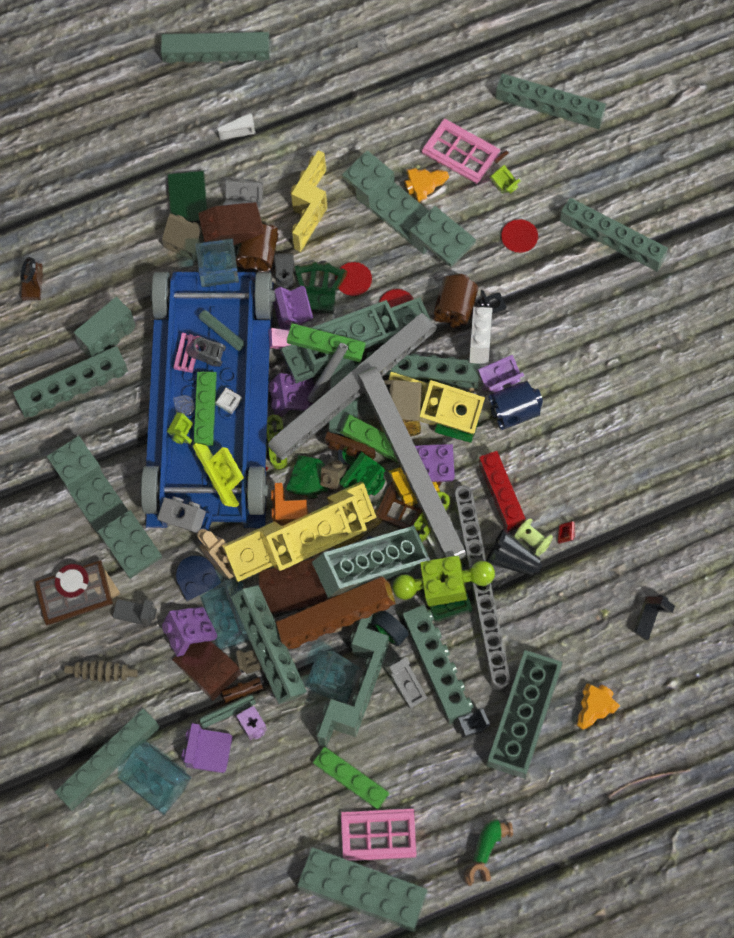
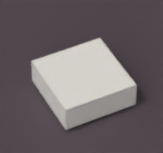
M225 388L215 404L232 414L241 402L242 397Z

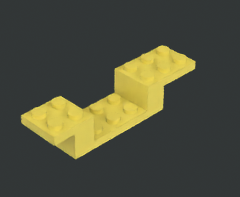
M359 482L327 497L329 505L286 525L281 526L274 521L222 545L235 580L239 582L271 566L281 571L367 531L365 523L377 517L364 483Z

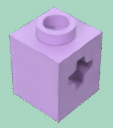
M254 705L237 715V719L249 740L253 738L255 740L259 739L267 731L266 725ZM252 721L254 724L256 723V727L254 728L249 724Z

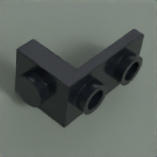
M658 595L657 597L646 596L634 633L644 640H649L658 612L673 613L675 605L668 601L669 598L663 595Z

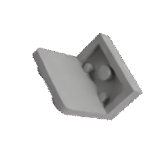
M226 181V200L223 205L256 202L260 210L263 204V182Z

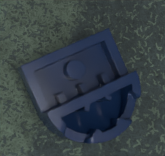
M196 555L186 557L177 567L176 581L186 601L222 584L213 565L204 557Z

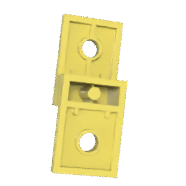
M319 150L315 156H311L308 163L309 166L301 172L298 184H294L290 192L293 211L301 214L299 223H295L291 231L294 249L299 252L303 250L328 209L326 191L316 187L326 172L325 153Z
M390 372L388 380L422 383L420 422L432 426L438 423L472 435L475 433L485 397L432 380L425 383ZM458 405L465 407V415L461 416L456 413Z

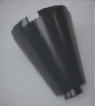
M502 529L495 540L496 543L487 556L486 562L493 566L531 576L534 573L538 574L542 567V563H540L541 558L508 530Z

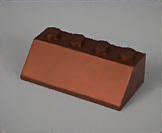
M316 558L298 562L281 571L277 568L258 572L259 587L272 615L317 605L336 597L328 598L312 564V561Z

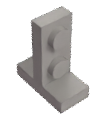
M399 657L384 666V668L392 676L409 708H412L428 698L411 670L407 657Z

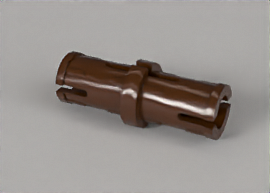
M259 677L243 684L240 682L237 686L222 691V694L226 696L224 699L227 703L241 696L245 697L249 693L263 689Z

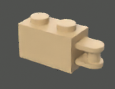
M200 529L197 537L202 545L199 548L219 574L231 580L234 575L222 547L226 542L212 532Z

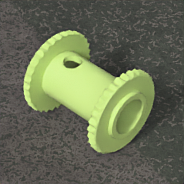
M530 518L521 524L514 536L517 539L522 538L536 549L535 554L540 556L550 546L553 536L549 535L545 538L530 526L532 523Z

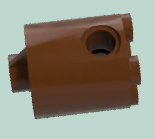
M262 224L263 234L239 243L235 261L237 266L246 272H255V274L271 270L279 236L276 226Z
M464 274L445 276L433 311V319L436 322L449 323L455 329H461V326L467 325L470 321L478 293V285Z

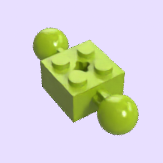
M459 555L420 562L422 578L414 579L409 575H400L394 580L392 590L395 596L402 600L410 599L417 591L424 590L428 606L467 600L465 582L473 581L478 586L489 585L495 577V570L490 563L478 561L473 564L470 570L463 571Z

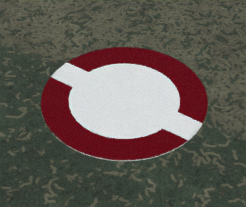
M69 564L62 567L55 577L56 590L67 598L81 595L86 590L89 582L87 571L78 564Z

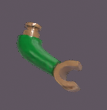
M497 819L491 820L482 828L474 853V865L468 867L464 873V880L468 887L474 883V873L476 870L482 874L483 882L491 881L490 872L484 865L487 864L495 843L500 842L501 838H505L506 835L508 837L513 836L511 822H507L505 825V823H500Z

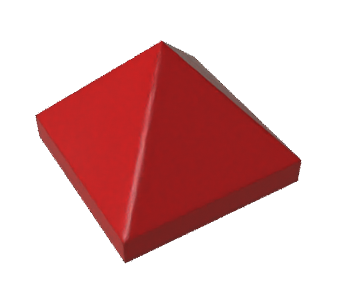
M571 521L560 524L558 543L561 544L574 540L576 536L575 523Z

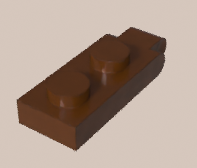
M327 432L325 442L330 449L346 451V454L353 457L359 456L361 452L372 459L376 457L374 448Z

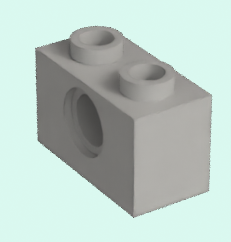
M174 496L172 500L164 498L157 520L198 533L206 511L200 509L201 505L194 502H189V505L183 503V499ZM182 510H184L185 513L183 517L180 518V513Z

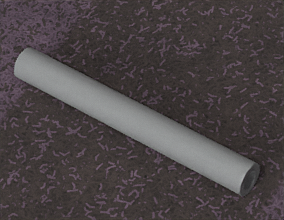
M340 343L309 394V402L315 403L346 353L348 349L346 344Z

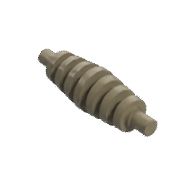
M103 660L99 661L98 667L97 661H91L90 667L89 662L84 661L83 666H81V662H76L74 666L65 665L64 673L73 674L75 678H80L82 674V679L87 680L88 675H90V681H95L97 675L98 682H103L104 675L106 682H111L112 676L114 681H119L120 676L122 681H126L129 677H138V669H129L128 665L125 664L122 665L121 669L119 663H115L113 668L112 662L107 661L105 668Z

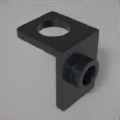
M480 290V299H478L480 307L492 308V314L506 309L505 302L500 293L486 297L484 290ZM497 299L500 302V306L492 308L489 302Z

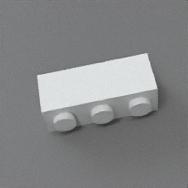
M473 307L470 363L489 364L492 308Z

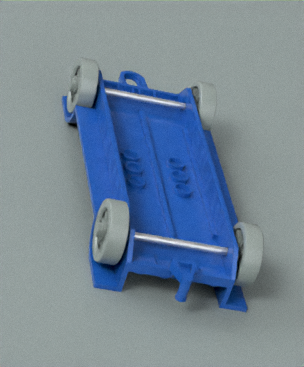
M210 249L206 251L203 272H173L171 280L168 272H155L153 274L150 300L152 301L153 316L156 320H154L147 458L146 466L143 467L139 489L142 510L144 514H147L146 528H168L167 523L157 519L164 498L172 500L173 496L183 499V503L189 505V502L201 505L200 509L206 511L200 529L208 531L212 522H243L244 528L256 529L266 524V496H268V485L266 484V440L270 353L269 330L272 325L273 302H275L274 282H272L270 272H257L256 274L255 272H226L227 258L223 250L213 253ZM214 254L220 256L221 263L218 266L210 264L211 257ZM203 310H207L245 342V346L240 351L235 349L200 320V313ZM182 333H186V335L192 334L195 337L201 336L226 346V350L221 358L222 365L215 367L196 359L193 373L174 370ZM188 340L185 341L179 366H182ZM190 356L188 357V361H187V365H186V367H188V368H189L190 361H191V357H190ZM197 372L217 373L216 401L225 388L242 397L241 402L232 414L215 406L214 446H208L213 456L222 447L228 448L244 477L232 489L239 503L237 507L225 506L220 501L217 490L212 486V481L204 471V466L197 458L193 448ZM177 412L183 413L193 422L187 434L192 440L191 444H178L172 440L173 437L167 432ZM184 510L181 511L180 518L183 517Z

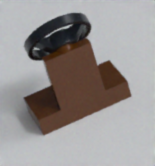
M32 257L25 259L20 271L22 300H41L43 265L35 262V259Z

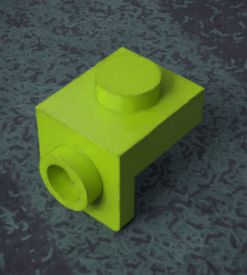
M502 165L489 176L502 194L514 192L518 188L517 184L521 181L519 178L515 179L505 165Z
M177 412L167 432L173 437L172 440L178 444H191L192 440L187 434L193 422L183 413Z

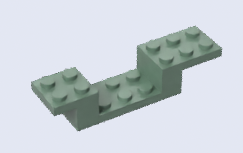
M368 150L342 174V178L356 189V199L423 255L430 250L448 266L452 267L476 243V239L439 208L434 206L429 211L394 182V172Z
M420 297L390 308L387 300L317 325L312 327V329L366 342L365 348L376 344L384 345L419 314L424 313L429 319L430 317ZM296 345L281 348V353L295 383L322 374L333 356Z
M80 436L47 456L58 473L61 482L129 579L163 558L131 510L128 511L102 473L100 465Z
M377 612L368 618L357 620V631H353L350 638V647L353 650V655L367 659L365 666L367 668L366 675H362L359 682L360 692L359 694L355 693L352 701L353 706L331 699L329 704L325 705L322 713L324 716L323 722L318 723L315 732L319 746L327 748L333 730L356 737L389 649V636L371 630V621L376 617Z

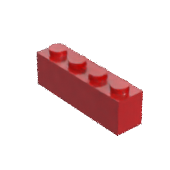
M498 451L480 456L479 467L505 529L509 532L518 529L525 522L526 518Z

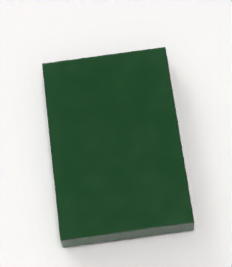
M204 171L168 174L170 213L175 216L180 215L191 223H200L198 213L207 210Z

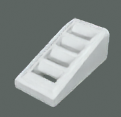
M252 113L219 127L220 140L254 134L255 128Z

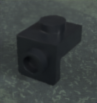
M483 708L455 719L462 738L482 733L490 726L489 718Z

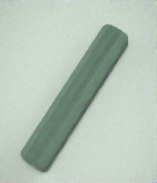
M203 310L200 313V320L235 349L240 351L245 346V342L207 310Z
M249 694L200 717L199 721L202 727L206 728L255 705V699L252 694Z

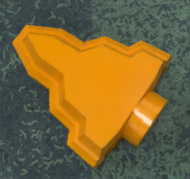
M413 168L406 170L408 180H405L404 184L409 195L414 194L416 200L420 202L427 199V195L433 193L435 187L443 185L449 179L447 171L442 170L429 172L426 169L417 170Z
M586 684L582 691L584 697L581 701V706L583 709L578 715L577 726L584 730L592 726L597 719H604L609 713H615L620 705L612 698L614 693L604 685H600L597 688L591 684Z

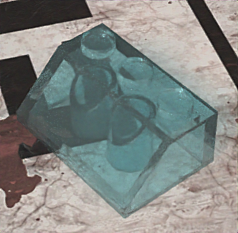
M224 580L201 597L205 611L217 633L215 641L220 650L250 640L231 599V596L244 589L242 580L239 582L236 580Z
M145 741L132 751L118 779L165 815L184 793L192 777Z

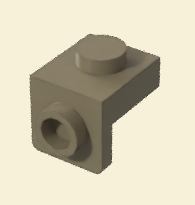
M332 461L322 467L321 486L334 490L339 489L340 478L347 473L350 466L343 464L341 461Z
M241 650L236 651V665L246 674L263 669L255 650L245 653Z

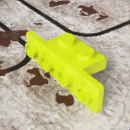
M195 443L193 445L195 454L204 466V471L210 477L212 486L217 490L220 501L225 506L237 507L239 503L232 489L244 477L228 448L222 447L213 456L208 446Z

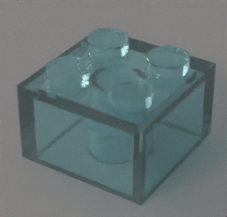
M233 239L195 244L202 287L239 282Z

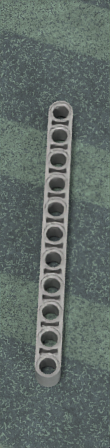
M424 313L419 314L271 439L268 446L281 460L287 458L365 392L358 378L359 373L376 366L382 377L431 336L436 330V325Z
M374 366L359 373V381L444 558L459 555L461 560L467 557L377 367Z
M462 485L455 491L454 503L464 550L467 555L465 557L467 569L470 570L476 562L486 561L473 493L470 487ZM465 494L468 496V498L461 499L459 498V495ZM469 512L472 516L464 517L462 513ZM473 530L475 534L468 535L465 531ZM476 548L479 552L473 554L469 549ZM471 581L470 584L490 684L493 690L502 692L508 687L510 675L491 583L485 586V590H479L476 587L477 585ZM488 603L490 608L483 609L480 604ZM490 621L494 626L488 628L484 625V622ZM495 640L498 645L490 646L488 641ZM497 658L501 661V664L494 665L491 660ZM501 677L505 680V683L498 684L495 679Z

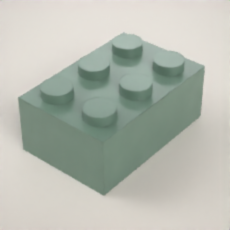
M115 297L74 331V335L79 348L91 358L118 345L120 339L125 335L131 334L136 326L132 312Z

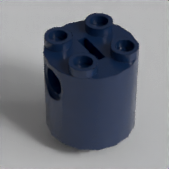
M528 381L488 395V400L492 406L490 410L493 417L498 418L497 424L500 431L540 416L543 404L539 389L532 388Z

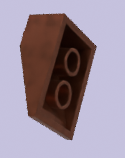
M256 202L214 206L198 213L204 241L213 253L264 233Z
M211 641L192 643L183 656H175L172 659L212 701L241 675L240 668Z

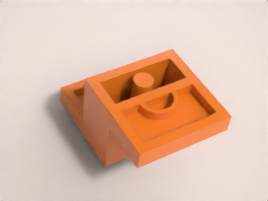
M275 483V490H271L273 522L275 521L283 526L308 514L306 500L285 501L283 483Z

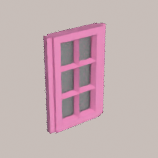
M446 119L441 122L422 150V154L476 184L482 179L500 152L499 148Z
M414 809L341 812L343 859L361 861L417 858Z

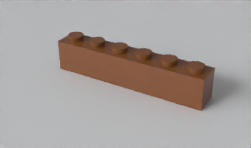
M382 576L276 622L281 643L288 649L298 648L301 644L315 641L322 635L333 633L336 629L343 626H350L355 621L368 618L378 611L387 610L396 603L390 583Z

